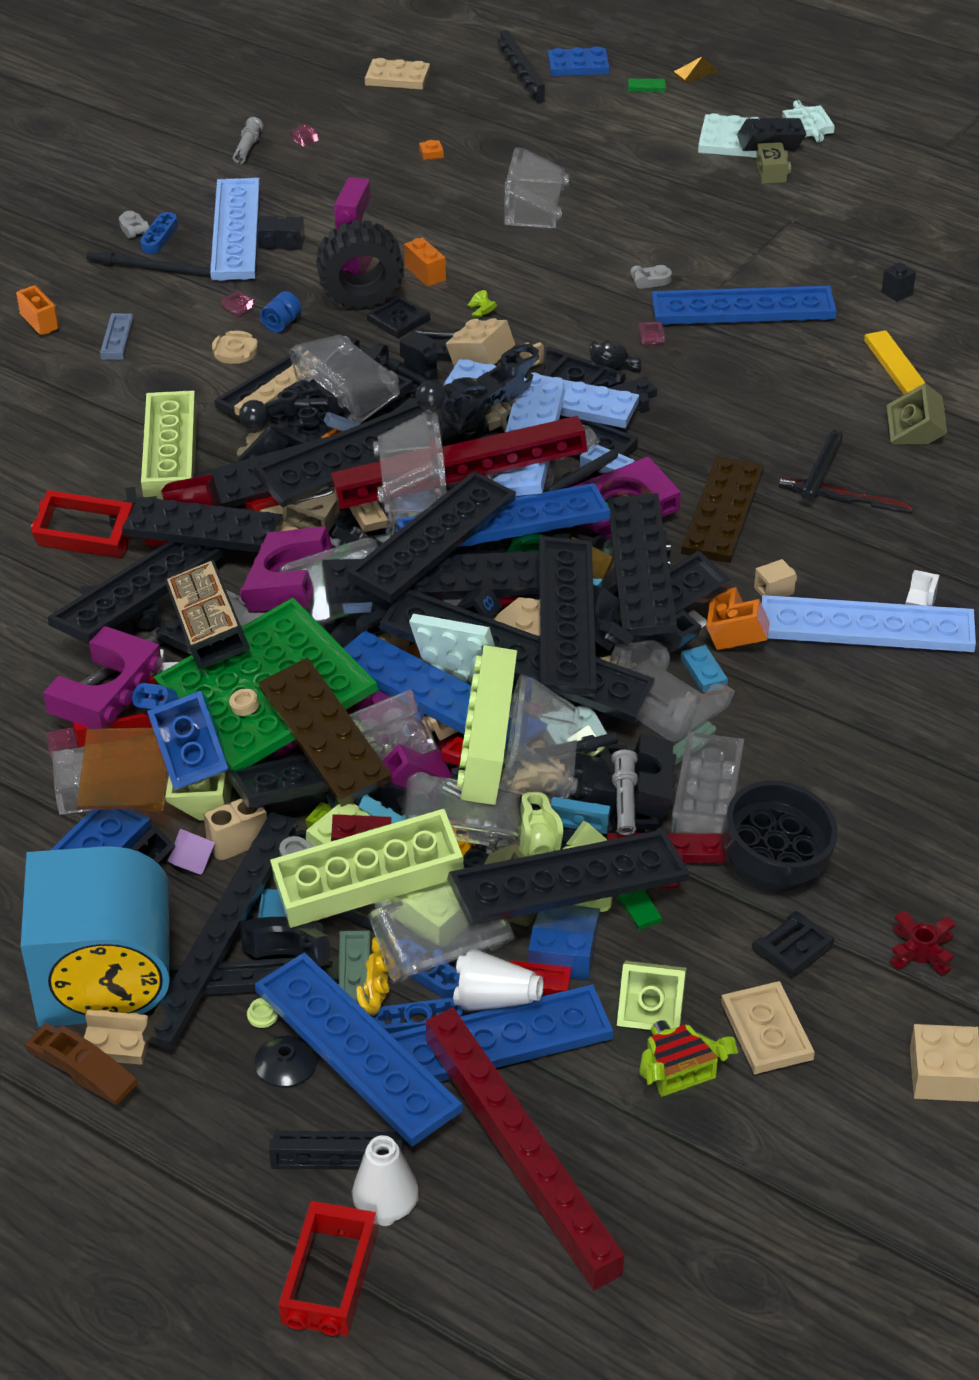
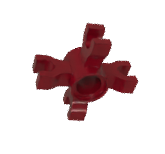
M905 910L895 915V920L899 924L893 927V931L908 942L898 944L892 948V952L896 956L891 958L890 963L897 970H900L911 960L917 963L930 962L941 976L950 972L952 967L947 963L952 961L954 956L938 944L953 939V934L949 930L955 928L956 923L947 916L941 919L935 926L929 923L915 924L912 917Z

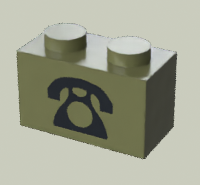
M757 143L756 164L761 183H787V174H791V162L788 161V152L784 151L783 144Z

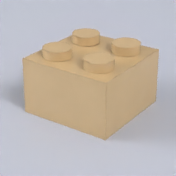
M496 318L485 321L472 319L466 323L464 328L454 333L453 337L446 343L454 367L459 359H468L473 362L494 365L503 353L516 345L508 321L497 320Z
M914 1024L910 1044L914 1099L978 1102V1027Z

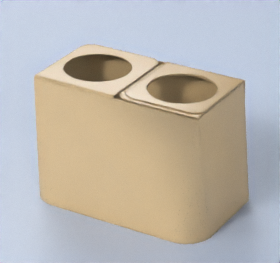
M241 798L203 813L206 838L215 842L211 852L216 859L225 860L248 851L252 841L256 838L267 819L264 808H256L255 812V808H248Z

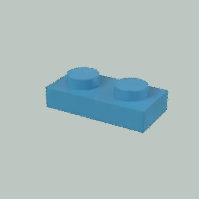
M706 645L681 651V661L702 693L727 687L728 678Z
M556 797L552 798L551 808L561 818L563 827L578 829L581 823L585 821L599 833L607 834L610 806Z

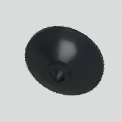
M291 1035L275 1037L265 1042L257 1051L254 1059L255 1071L258 1077L270 1086L277 1088L295 1087L307 1081L315 1072L317 1053L303 1038Z

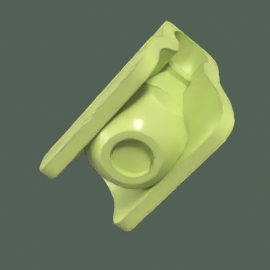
M540 792L523 794L520 805L522 824L517 827L515 835L517 849L525 857L560 850L563 825L559 815L551 808L548 797ZM531 803L538 804L541 809L533 810Z

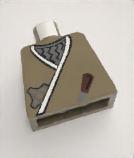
M334 486L283 507V521L302 529L326 526L329 532L334 521L340 515Z

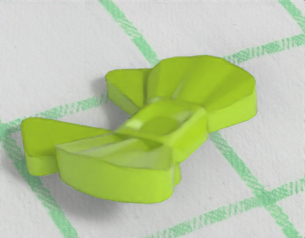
M481 290L475 293L472 300L468 303V307L480 306L479 309L472 313V316L474 318H481L482 315L495 309L497 304L495 301L488 299L486 290Z

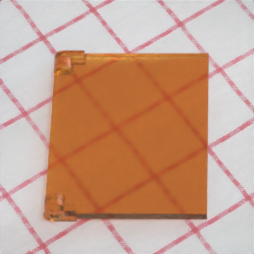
M153 728L87 729L76 805L77 810H163L167 767Z

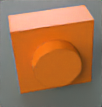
M428 140L419 143V150L423 160L444 158V150L439 140Z

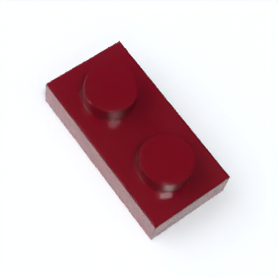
M332 814L331 842L390 825L392 817Z

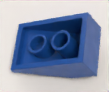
M202 691L147 711L175 791L229 770L209 701Z
M569 905L538 912L529 945V962L571 967V979L589 981L600 908Z

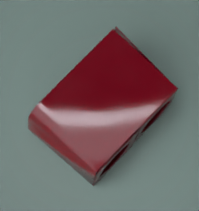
M212 474L170 482L161 490L163 500L222 506Z

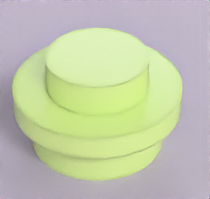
M259 998L251 1003L247 1010V1018L251 1025L265 1028L277 1021L278 1013L263 998Z

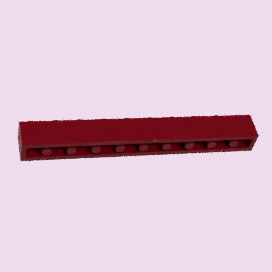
M574 416L331 472V477L339 508L344 509L460 482L473 471L486 476L588 452L586 433L579 417Z
M450 1008L427 1019L426 1043L592 1290L594 1291L622 1276L623 1252L455 1008Z

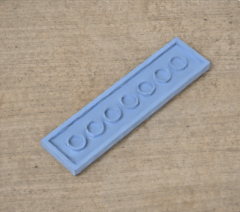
M259 178L217 179L210 271L211 280H248L255 278L260 191Z
M459 359L444 385L463 377L476 379L496 366L473 362L468 359ZM531 373L533 374L531 386H541L550 382L556 384L564 383L565 396L560 413L562 416H578L582 420L626 428L639 403V395L628 391H618L604 386L598 387L583 382H573L559 377H548L538 373Z
M550 382L541 386H530L519 397L514 399L515 402L512 405L506 432L559 420L565 396L564 383L556 384ZM550 461L495 473L493 481L515 491L516 496L542 494Z
M762 595V606L770 622L768 638L959 652L975 651L974 609Z

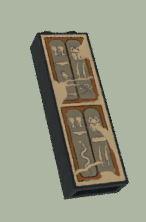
M214 560L164 579L188 646L199 670L250 649Z

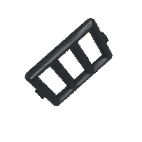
M614 449L608 451L551 484L543 492L570 488L614 461L618 457V452Z

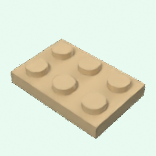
M384 58L373 59L365 76V85L423 90L430 72V63L422 61L407 62L401 59L395 61L385 60Z
M780 981L722 995L721 1004L754 1074L814 1060L815 1052Z

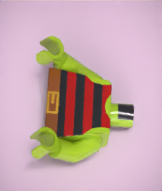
M660 1020L651 1027L653 1036L648 1039L647 1050L642 1053L639 1072L647 1080V1085L652 1084L654 1081L656 1082L659 1094L663 1097L716 1078L718 1058L721 1061H725L728 1059V1054H738V1049L733 1037H723L718 1041H713L700 1033H696L689 1025H682L671 1029L666 1020Z

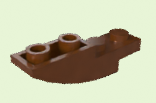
M45 1023L24 1044L29 1053L70 1074L74 1083L115 1105H118L139 1083L130 1072L112 1057L63 1025L56 1028Z

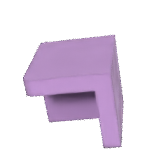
M180 829L168 862L202 874L215 842Z

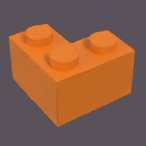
M737 587L727 589L710 600L706 628L717 650L768 640L770 622L759 599L743 602Z

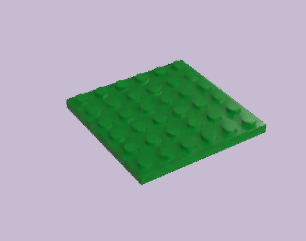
M294 598L242 626L250 646L249 650L201 670L198 669L194 657L191 655L154 676L156 685H162L175 690L178 699L198 691H202L207 697L218 727L228 767L233 771L251 766L295 740L261 692L258 682L309 658L345 710L379 690L377 682ZM241 689L255 691L259 700L257 710L246 716L234 714L229 703L232 694Z

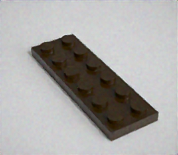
M716 456L683 541L681 554L690 556L700 551L710 560L731 563L763 475L764 465Z
M309 658L258 682L261 692L341 807L392 781L390 771Z

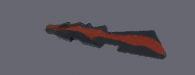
M781 477L779 487L802 492L807 479ZM821 482L815 494L850 503L856 500L872 503V507L913 513V509L899 496L860 493L855 492L850 487H837L833 483Z

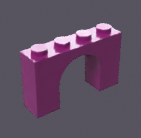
M348 177L334 204L336 230L343 223L348 225L356 220L362 223L364 212L371 200L370 179ZM360 255L353 257L342 266L341 270L352 275L364 274L373 256Z
M649 456L576 485L581 486L595 483L604 500L619 495L634 496L645 493H658L662 517L680 510L681 491ZM610 519L597 523L577 525L580 529L585 527L606 535L605 540L612 538Z
M326 526L268 532L264 542L261 544L257 557L254 559V564L250 572H248L247 579L240 590L241 599L246 603L248 612L272 610L291 598H294L302 607L309 606L315 591L308 569L282 571L297 565L322 563V560L329 559L333 546Z
M106 626L89 642L93 663L121 672V675L115 680L102 685H85L58 676L43 692L47 713L102 733L111 723L115 722L120 712L131 703L134 689L141 683H147L154 673L160 670L163 662L159 644Z
M376 691L361 700L355 706V709L362 724L389 737L398 744L382 761L392 775L391 783L402 786L410 791L422 787L427 797L435 801V791L451 776V773L445 761L441 759V753L419 710L380 691Z

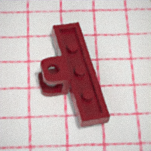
M607 833V840L628 836L620 835L619 833ZM634 833V834L628 835V836H633V835H638V834H643V833ZM666 833L683 863H725V848L722 843L721 833ZM680 883L656 888H678Z

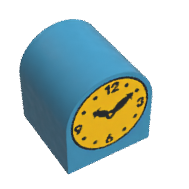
M111 846L26 853L21 950L38 1027H42L45 1023L52 1026L86 1024L85 1016L87 1010H106L109 1012L137 1013L141 1015L151 1010L164 998L169 987L170 887L168 877L163 868L147 855L135 850Z

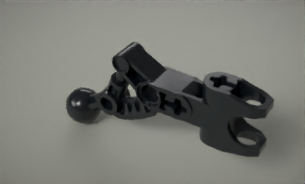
M347 340L332 352L329 361L330 367L321 376L310 377L284 388L278 393V399L265 404L258 400L245 402L239 410V419L242 425L250 430H259L266 425L269 417L279 413L284 416L295 415L304 407H327L328 412L336 415L343 412V399L363 377L375 379L382 372L389 358L388 345L377 344L369 349H361L360 340ZM319 394L322 398H312L311 395Z
M521 344L511 348L501 355L498 366L476 379L463 377L455 379L446 385L436 380L422 382L415 394L416 402L421 409L427 412H436L445 406L447 413L443 418V422L462 435L478 415L483 414L499 402L513 401L531 386L533 374L529 373L528 369L537 361L539 350L531 344ZM529 352L532 356L523 359L520 353Z

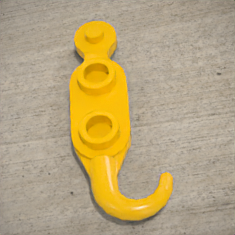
M380 935L372 939L371 948L374 953L370 954L369 959L366 961L367 979L364 982V991L369 998V1003L364 996L363 987H357L359 1005L370 1016H375L379 1013L381 1003L386 998V993L389 992L387 981L391 964L386 956L388 955L389 944Z

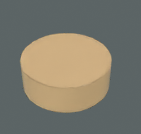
M251 689L238 690L229 699L233 713L239 716L252 714L259 706L257 694Z

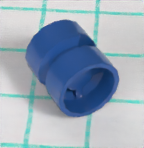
M283 291L261 309L260 319L263 325L272 332H281L300 315L302 311L300 301L290 292Z

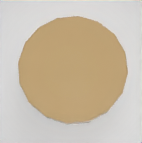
M229 331L226 333V336L221 337L219 335L212 342V352L214 357L221 362L239 364L255 357L258 353V343L256 338H252V335L248 332Z

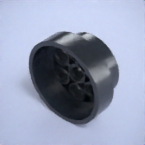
M760 781L739 790L729 803L721 830L722 843L735 872L748 884L770 892H786L796 889L803 883L820 875L829 863L838 836L837 823L828 806L807 789L783 781Z

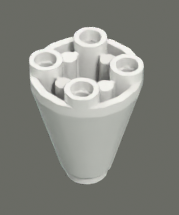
M471 949L467 952L466 956L460 955L458 957L456 969L457 973L460 974L459 986L455 988L453 999L454 1004L461 1006L462 1010L476 1012L529 1004L533 1000L540 1001L543 993V977L536 975L535 972L479 950Z
M377 1136L370 1141L352 1189L355 1207L376 1212L377 1223L381 1226L391 1225L395 1220L409 1214L419 1199L416 1178L400 1148L388 1136Z

